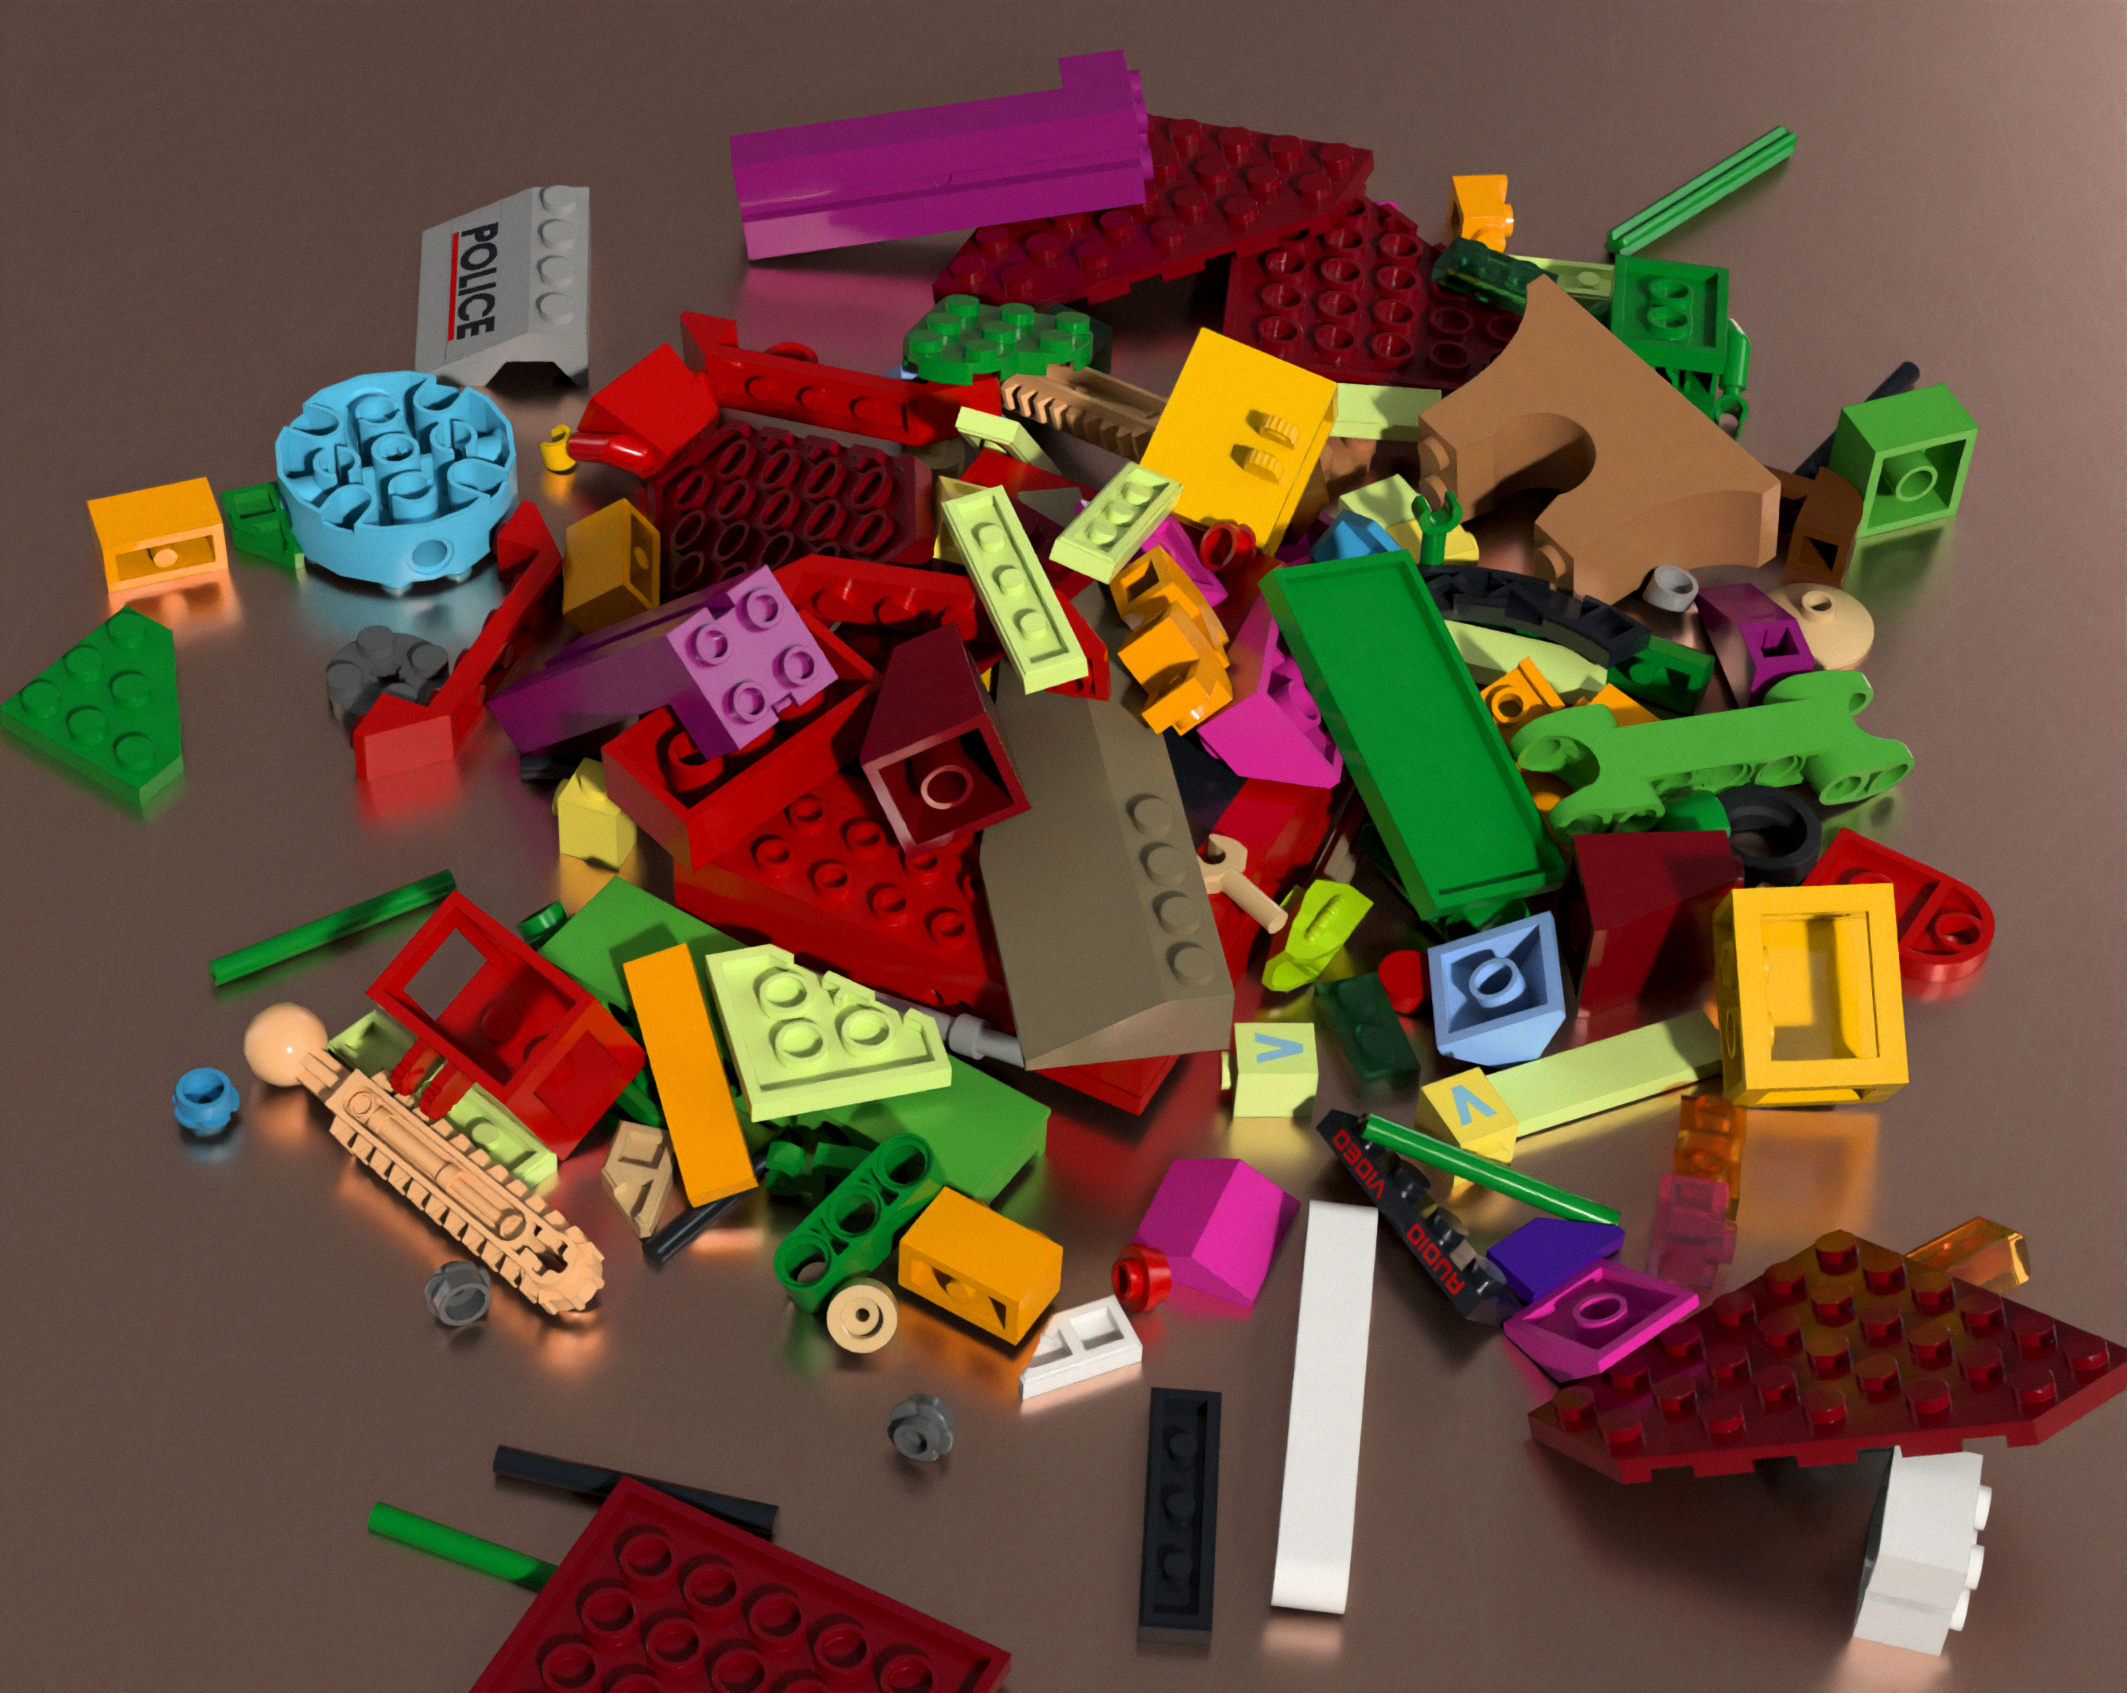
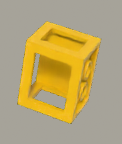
M1202 327L1139 465L1180 482L1184 486L1177 506L1169 514L1174 516L1177 521L1205 532L1219 522H1236L1238 525L1242 523L1247 524L1255 533L1257 552L1274 558L1338 417V383Z
M1893 883L1732 889L1711 913L1725 1109L1883 1103L1909 1083Z

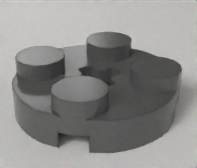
M381 625L369 626L361 630L356 641L347 644L334 655L326 670L328 699L333 704V713L339 722L351 730L358 716L362 713L367 714L382 692L426 706L431 692L435 688H442L450 677L448 653L444 648L417 636L393 633L390 628ZM387 680L400 682L390 683L385 688L378 687V683Z

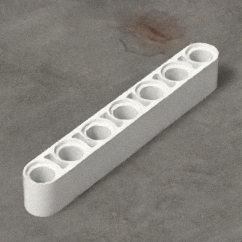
M1317 1200L1309 1201L1271 1591L1272 1606L1344 1614L1350 1573L1378 1224V1208Z

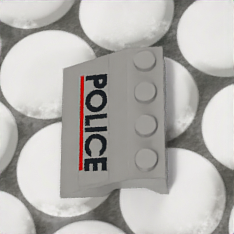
M566 185L531 187L422 231L415 372L436 375L438 385L485 386L506 362H554L577 386H589L591 276L589 187H569Z

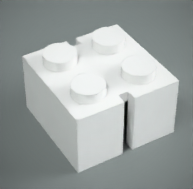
M1892 1446L1883 1482H1881L1869 1520L1853 1637L1939 1657L1948 1630H1962L1969 1603L1970 1589L1976 1590L1984 1558V1546L1976 1544L1977 1529L1984 1530L1992 1496V1487L1980 1485L1983 1455L1963 1451L1960 1453L1902 1458L1900 1446Z

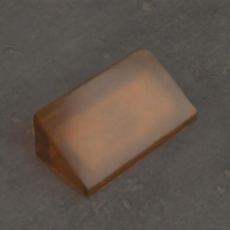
M1980 1216L1904 1254L1908 1258L1999 1295L2028 1281L2031 1277L2025 1235Z

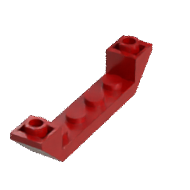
M684 311L679 316L684 363L687 367L705 371L709 375L717 406L918 447L962 437L955 427L961 406L1002 417L1001 390L997 371L987 374H973L972 385L969 386L941 384L929 381L926 385L741 349L738 346L736 320Z
M523 500L511 518L503 520L499 524L494 535L492 547L494 554L498 555L499 581L511 585L509 595L498 610L493 609L488 613L481 634L471 648H464L460 652L455 662L453 673L443 687L435 688L431 692L426 706L382 692L367 714H360L354 722L349 743L351 749L355 752L357 778L371 781L454 759L488 711L489 706L487 702L503 690L560 609L564 595L563 559L535 503Z
M810 554L772 571L797 612L804 608L813 617L924 634L955 621L964 640L1002 645L977 590L968 576L819 554ZM1053 589L1087 659L1089 676L1046 688L1045 692L1064 694L1069 697L1109 701L1112 689L1107 646L1061 590Z

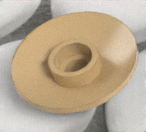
M1817 583L1788 584L1778 587L1766 595L1797 619L1815 660L1813 670H1836L1850 666L1861 660L1869 651L1874 638L1873 620L1866 608L1851 595L1834 587Z

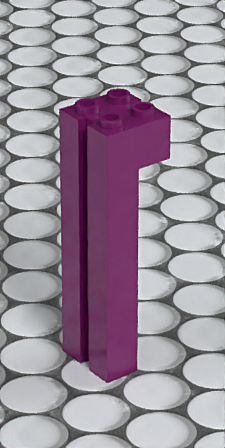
M1124 49L1058 58L1063 87L1061 89L730 136L732 171L742 214V225L749 260L1145 204L1144 181L1154 180L1151 149L1148 146L1147 133H1149L1146 103L1142 94L1139 69L1128 70Z
M765 564L578 638L545 661L543 664L546 668L522 677L489 700L487 705L520 755L670 704L705 759L709 760L742 749L780 721L776 716L777 713L792 703L795 708L801 706L839 677L773 573Z

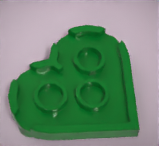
M950 295L937 303L906 333L903 340L902 365H918V377L941 384L963 386L972 385L973 374H987L996 371L999 381H1005L1016 374L1045 376L1047 375V364L1071 362L1070 368L1075 372L1091 363L1094 334L1090 331V317L1084 313L1061 312L1054 316L1035 313L1034 308L1027 304L1008 303L996 307L979 304V300L970 295Z

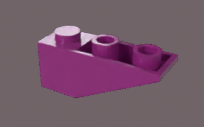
M1751 583L1699 588L1694 602L1740 709L1763 706L1765 695L1780 681L1794 675L1813 672L1815 660L1797 619Z

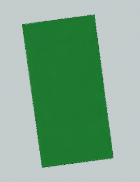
M1403 549L1272 569L1259 580L1257 584L1421 921L1552 892L1561 888L1564 883L1567 866L1409 550Z

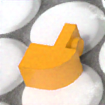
M1159 544L1120 571L1109 583L1120 618L1132 631L1177 600L1210 643L1224 669L1230 666L1223 648L1230 641L1220 620L1190 577Z
M1177 600L1124 637L1117 655L1149 695L1141 715L1157 735L1172 725L1178 734L1182 736L1233 700L1232 686L1221 661L1205 636Z

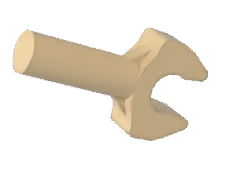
M1214 833L1210 834L1207 856L1215 865L1205 863L1197 855L1207 894L1224 892L1270 934L1278 932L1287 922L1288 913L1242 874L1246 869L1247 848L1232 838Z

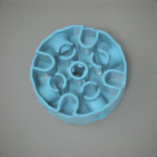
M415 371L362 374L323 388L302 404L303 414L292 421L289 427L283 426L275 442L281 509H285L291 524L290 530L301 545L303 554L307 559L320 564L340 576L377 582L389 588H401L415 581L434 580L447 574H462L493 549V539L499 524L503 520H509L519 507L516 451L510 421L490 397L469 386L462 392L454 387L438 385L436 375Z

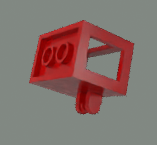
M456 889L452 891L365 992L415 1041L413 1046L402 1057V1061L396 1064V1068L392 1070L393 1073L389 1077L391 1079L389 1082L392 1085L391 1088L401 1096H411L414 1092L417 1093L418 1089L423 1087V1083L428 1081L439 1067L444 1064V1067L431 1080V1084L425 1087V1091L421 1093V1099L418 1100L420 1102L418 1105L420 1111L429 1119L435 1121L436 1118L440 1120L442 1116H446L452 1110L453 1105H457L469 1089L473 1087L553 1153H556L561 1161L568 1157L649 1061L648 1054L594 996ZM456 929L486 962L436 1021H434L402 989L453 930Z

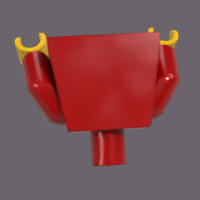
M665 342L591 397L577 427L579 432H575L572 435V431L568 426L559 424L550 432L553 443L542 441L539 444V449L544 466L552 471L568 469L576 461L602 463L636 474L648 483V479L712 435L721 418V413L717 406L709 375L705 371L687 367L674 349Z

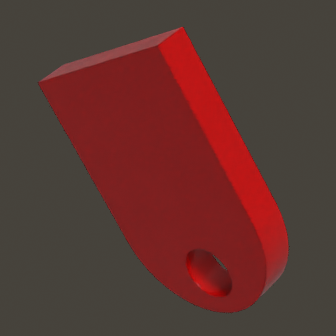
M1842 827L1801 885L1826 886L1893 883L1900 974L1928 982L1958 980L1975 972L1981 967L1988 956L1995 933V920L1988 903L1975 889L1948 874L1845 827ZM1944 935H1961L1970 940L1972 944L1958 945L1947 940Z

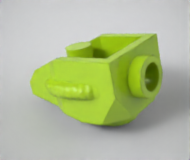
M1318 877L1307 891L1296 884L1280 904V907L1288 913V919L1285 925L1274 934L1261 983L1271 991L1284 992L1304 984L1314 983L1374 902L1350 884Z

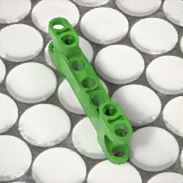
M1824 670L1788 677L1768 691L1764 697L1763 706L1619 727L1609 707L1604 704L1570 707L1543 715L1529 722L1514 735L1509 744L1510 751L1518 766L1531 771L1548 772L1556 775L1568 783L1575 792L1557 803L1548 816L1549 823L1557 838L1566 843H1571L1572 835L1646 832L1663 818L1665 808L1662 802L1664 800L1698 789L1712 791L1717 796L1733 787L1756 784L1776 788L1808 782L1820 803L1836 805L1859 801L1887 791L1901 782L1915 766V759L1906 744L1894 739H1881L1872 736L1861 729L1852 719L1853 716L1864 710L1874 697V690L1865 675L1853 670Z

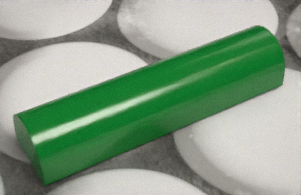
M1472 621L1474 626L1559 644L1526 631ZM1651 634L1648 648L1607 670L1606 685L1610 683L1622 692L1694 716L1708 688L1714 669L1715 656Z

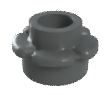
M451 1261L443 1264L433 1273L424 1289V1296L428 1300V1310L433 1315L439 1316L444 1323L452 1326L465 1325L475 1321L486 1312L491 1303L492 1295L489 1289L491 1279L489 1273L484 1267L476 1268L475 1264L471 1261Z
M915 1394L905 1401L898 1403L891 1410L890 1418L892 1420L887 1425V1433L891 1442L903 1455L918 1461L931 1462L936 1460L939 1454L943 1455L950 1452L955 1441L953 1431L956 1423L952 1410L944 1401L930 1394Z

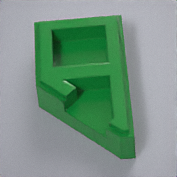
M278 481L219 492L220 508L234 547L295 570L305 568L302 547L290 530L291 524L285 509H281Z

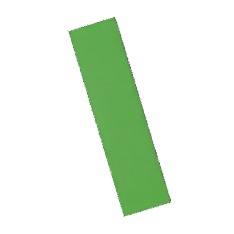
M615 875L537 951L543 958L594 996L611 1015L608 1002L620 1007L632 1021L633 1027L640 1029L622 964L687 943L692 953L723 1064L736 1074L706 977L705 955L749 948V946ZM616 1019V1021H617L622 1027H628V1026H626V1025L620 1023V1022ZM947 1053L952 1067L951 1086L796 1114V1117L786 1116L761 1122L777 1131L786 1125H790V1128L794 1129L801 1136L803 1145L815 1152L818 1142L844 1147V1145L838 1143L829 1135L824 1121L832 1123L841 1129L850 1140L852 1146L872 1152L892 1135L900 1133L917 1134L925 1139L933 1149L946 1174L948 1188L967 1198H975L989 1205L1031 1156L1038 1159L1045 1152L1047 1119L1051 1116V1109ZM729 1083L736 1108L749 1115L741 1087ZM908 1166L905 1168L908 1177L898 1176L896 1183L907 1184L914 1182L921 1176L925 1166Z

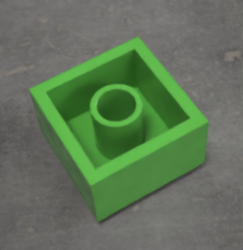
M1945 383L1841 408L1828 469L1846 478L1857 489L1862 498L1863 516L1857 539L1957 514L1979 426Z

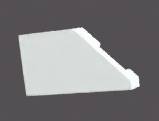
M1114 1294L1050 1315L1040 1335V1342L1027 1368L1024 1367L1019 1377L1018 1392L1022 1400L1142 1360L1143 1346Z

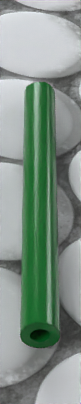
M448 869L442 870L207 962L210 978L216 987L447 897L454 889L457 890L454 877Z
M1371 1112L1367 1114L1359 1134L1360 1138L1568 1221L1618 1226L1621 1213L1617 1210Z
M380 1501L375 1504L369 1516L368 1529L539 1591L543 1589L558 1568L557 1565Z

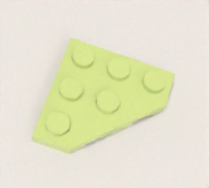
M772 944L705 955L706 977L751 1123L951 1086L952 1067L933 1017L911 1007L906 1014L876 1001L874 990L830 970L824 976L818 975L794 964V954Z

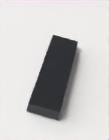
M1151 1387L1137 1627L1138 1641L1211 1645L1222 1392Z

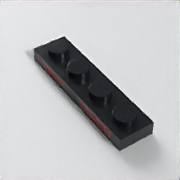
M1332 1108L1315 1127L1462 1316L1468 1320L1503 1328V1322L1512 1317L1520 1308L1504 1289L1507 1279L1502 1271L1489 1259L1476 1254L1465 1240L1469 1235L1466 1226L1452 1212L1437 1205L1427 1192L1431 1188L1429 1180L1417 1167L1406 1160H1402L1395 1151L1359 1137L1367 1113H1363L1359 1117Z

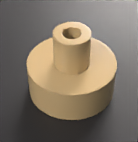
M959 437L922 447L907 444L906 454L916 456L932 470V486H936L939 475L956 480L962 475L964 471L965 446Z
M859 1277L842 1283L832 1294L828 1305L827 1326L832 1338L841 1347L856 1353H868L880 1349L889 1342L896 1330L898 1318L896 1298L885 1284L872 1278Z

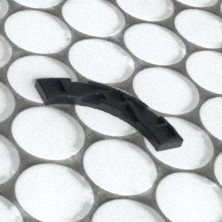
M1416 565L1443 620L1482 622L1526 631L1569 647L1588 657L1606 670L1649 647L1652 630L1626 613L1587 594L1583 601L1569 595L1550 590V581L1511 571L1461 565Z

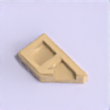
M620 1120L601 1168V1186L639 1240L646 1242L654 1236L679 1164L668 1129Z

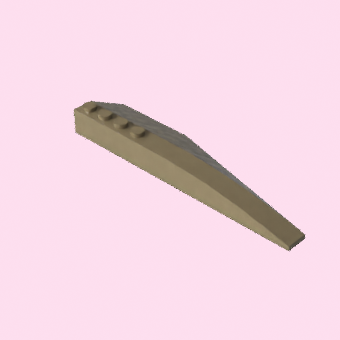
M1079 487L1018 492L1017 500L1064 528H1067L1077 517L1073 509L1078 500H1084ZM1095 580L1070 602L1107 646L1112 689L1109 701L1069 697L1064 694L1045 692V689L1025 695L1007 654L1000 659L995 707L1000 715L1032 809L982 829L979 873L1025 1071L1229 1049L1235 991L1162 732L1157 735L1141 715L1149 695L1117 655L1124 637L1132 631L1120 618L1109 584L1107 585Z

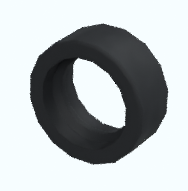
M1756 784L1739 786L1717 795V799L1721 802L1726 812L1731 832L1746 829L1765 831L1781 838L1794 850L1793 853L1785 857L1768 859L1751 856L1736 849L1729 842L1732 855L1740 856L1743 861L1744 889L1800 887L1817 864L1821 848L1822 827L1815 812L1799 797L1775 787Z

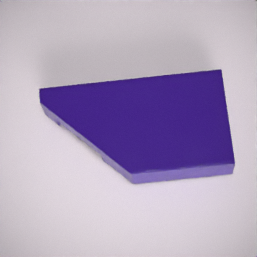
M1536 1217L1489 1248L1485 1258L1493 1262L1502 1271L1507 1279L1506 1285L1527 1305H1530L1600 1257L1607 1258L1622 1248L1625 1231L1615 1225Z

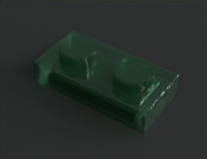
M1457 235L1434 263L1431 281L1523 317L1526 309V285L1543 274L1557 284L1559 275L1541 269L1533 262L1518 260L1488 248L1487 245L1480 241L1468 240Z
M1376 972L1315 985L1313 1004L1356 1098L1419 1085L1421 1066Z

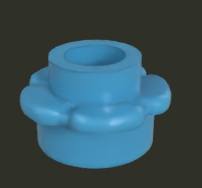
M214 1068L194 1069L183 1075L177 1083L172 1097V1103L176 1106L174 1116L180 1124L188 1128L200 1130L216 1129L229 1122L231 1118L230 1113L235 1112L239 1108L240 1096L237 1089L231 1086L229 1078L223 1072Z

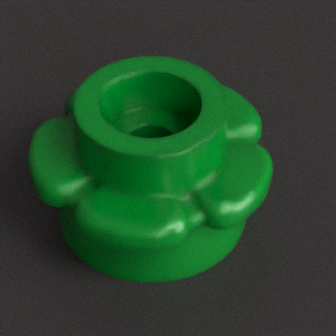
M559 899L534 912L515 927L524 943L531 948L536 947L538 951L575 913L569 915Z

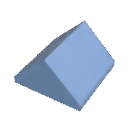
M1547 911L1428 949L1436 1046L1440 1054L1503 1070L1538 1060L1566 1018L1555 921L1551 912Z

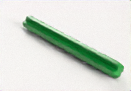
M1777 126L1610 229L1606 233L1607 242L1604 244L1608 253L1613 252L1615 257L1616 254L1628 256L1634 254L1795 153L1794 143L1798 140L1794 132L1789 133L1785 126Z

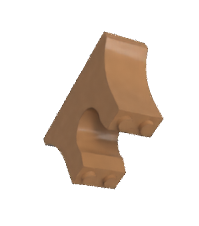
M1545 274L1526 285V309L1517 332L1502 353L1476 377L1418 415L1419 443L1417 444V449L1420 455L1421 477L1419 489L1428 504L1437 510L1444 504L1445 491H1453L1463 510L1460 523L1494 511L1503 500L1522 490L1541 487L1554 488L1566 492L1558 495L1534 521V577L1550 581V590L1569 595L1583 601L1587 594L1611 606L1633 591L1647 585L1655 569L1662 565H1673L1684 570L1713 565H1741L1759 568L1776 556L1781 481Z

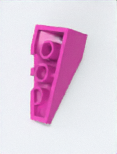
M1282 562L1273 569L1285 568L1287 566ZM1260 592L1227 653L1230 666L1225 668V671L1232 686L1233 700L1197 725L1200 741L1212 757L1218 760L1223 759L1237 776L1330 789L1340 783L1343 758L1262 592Z

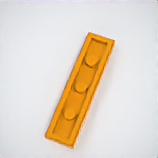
M687 943L623 963L682 1179L691 1205L695 1208L758 1187L759 1185L692 953Z

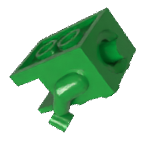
M1616 254L1608 302L1596 303L1588 312L1717 426H1719L1720 415L1731 414L1738 421L1736 435L1742 432L1748 414V405L1740 397V392L1747 390L1751 343L1737 322L1732 318H1728L1729 268ZM1719 375L1718 388L1723 390V396L1719 397L1715 402V391Z

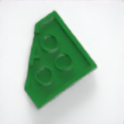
M125 605L0 706V727L142 808L184 772L175 647L172 630Z

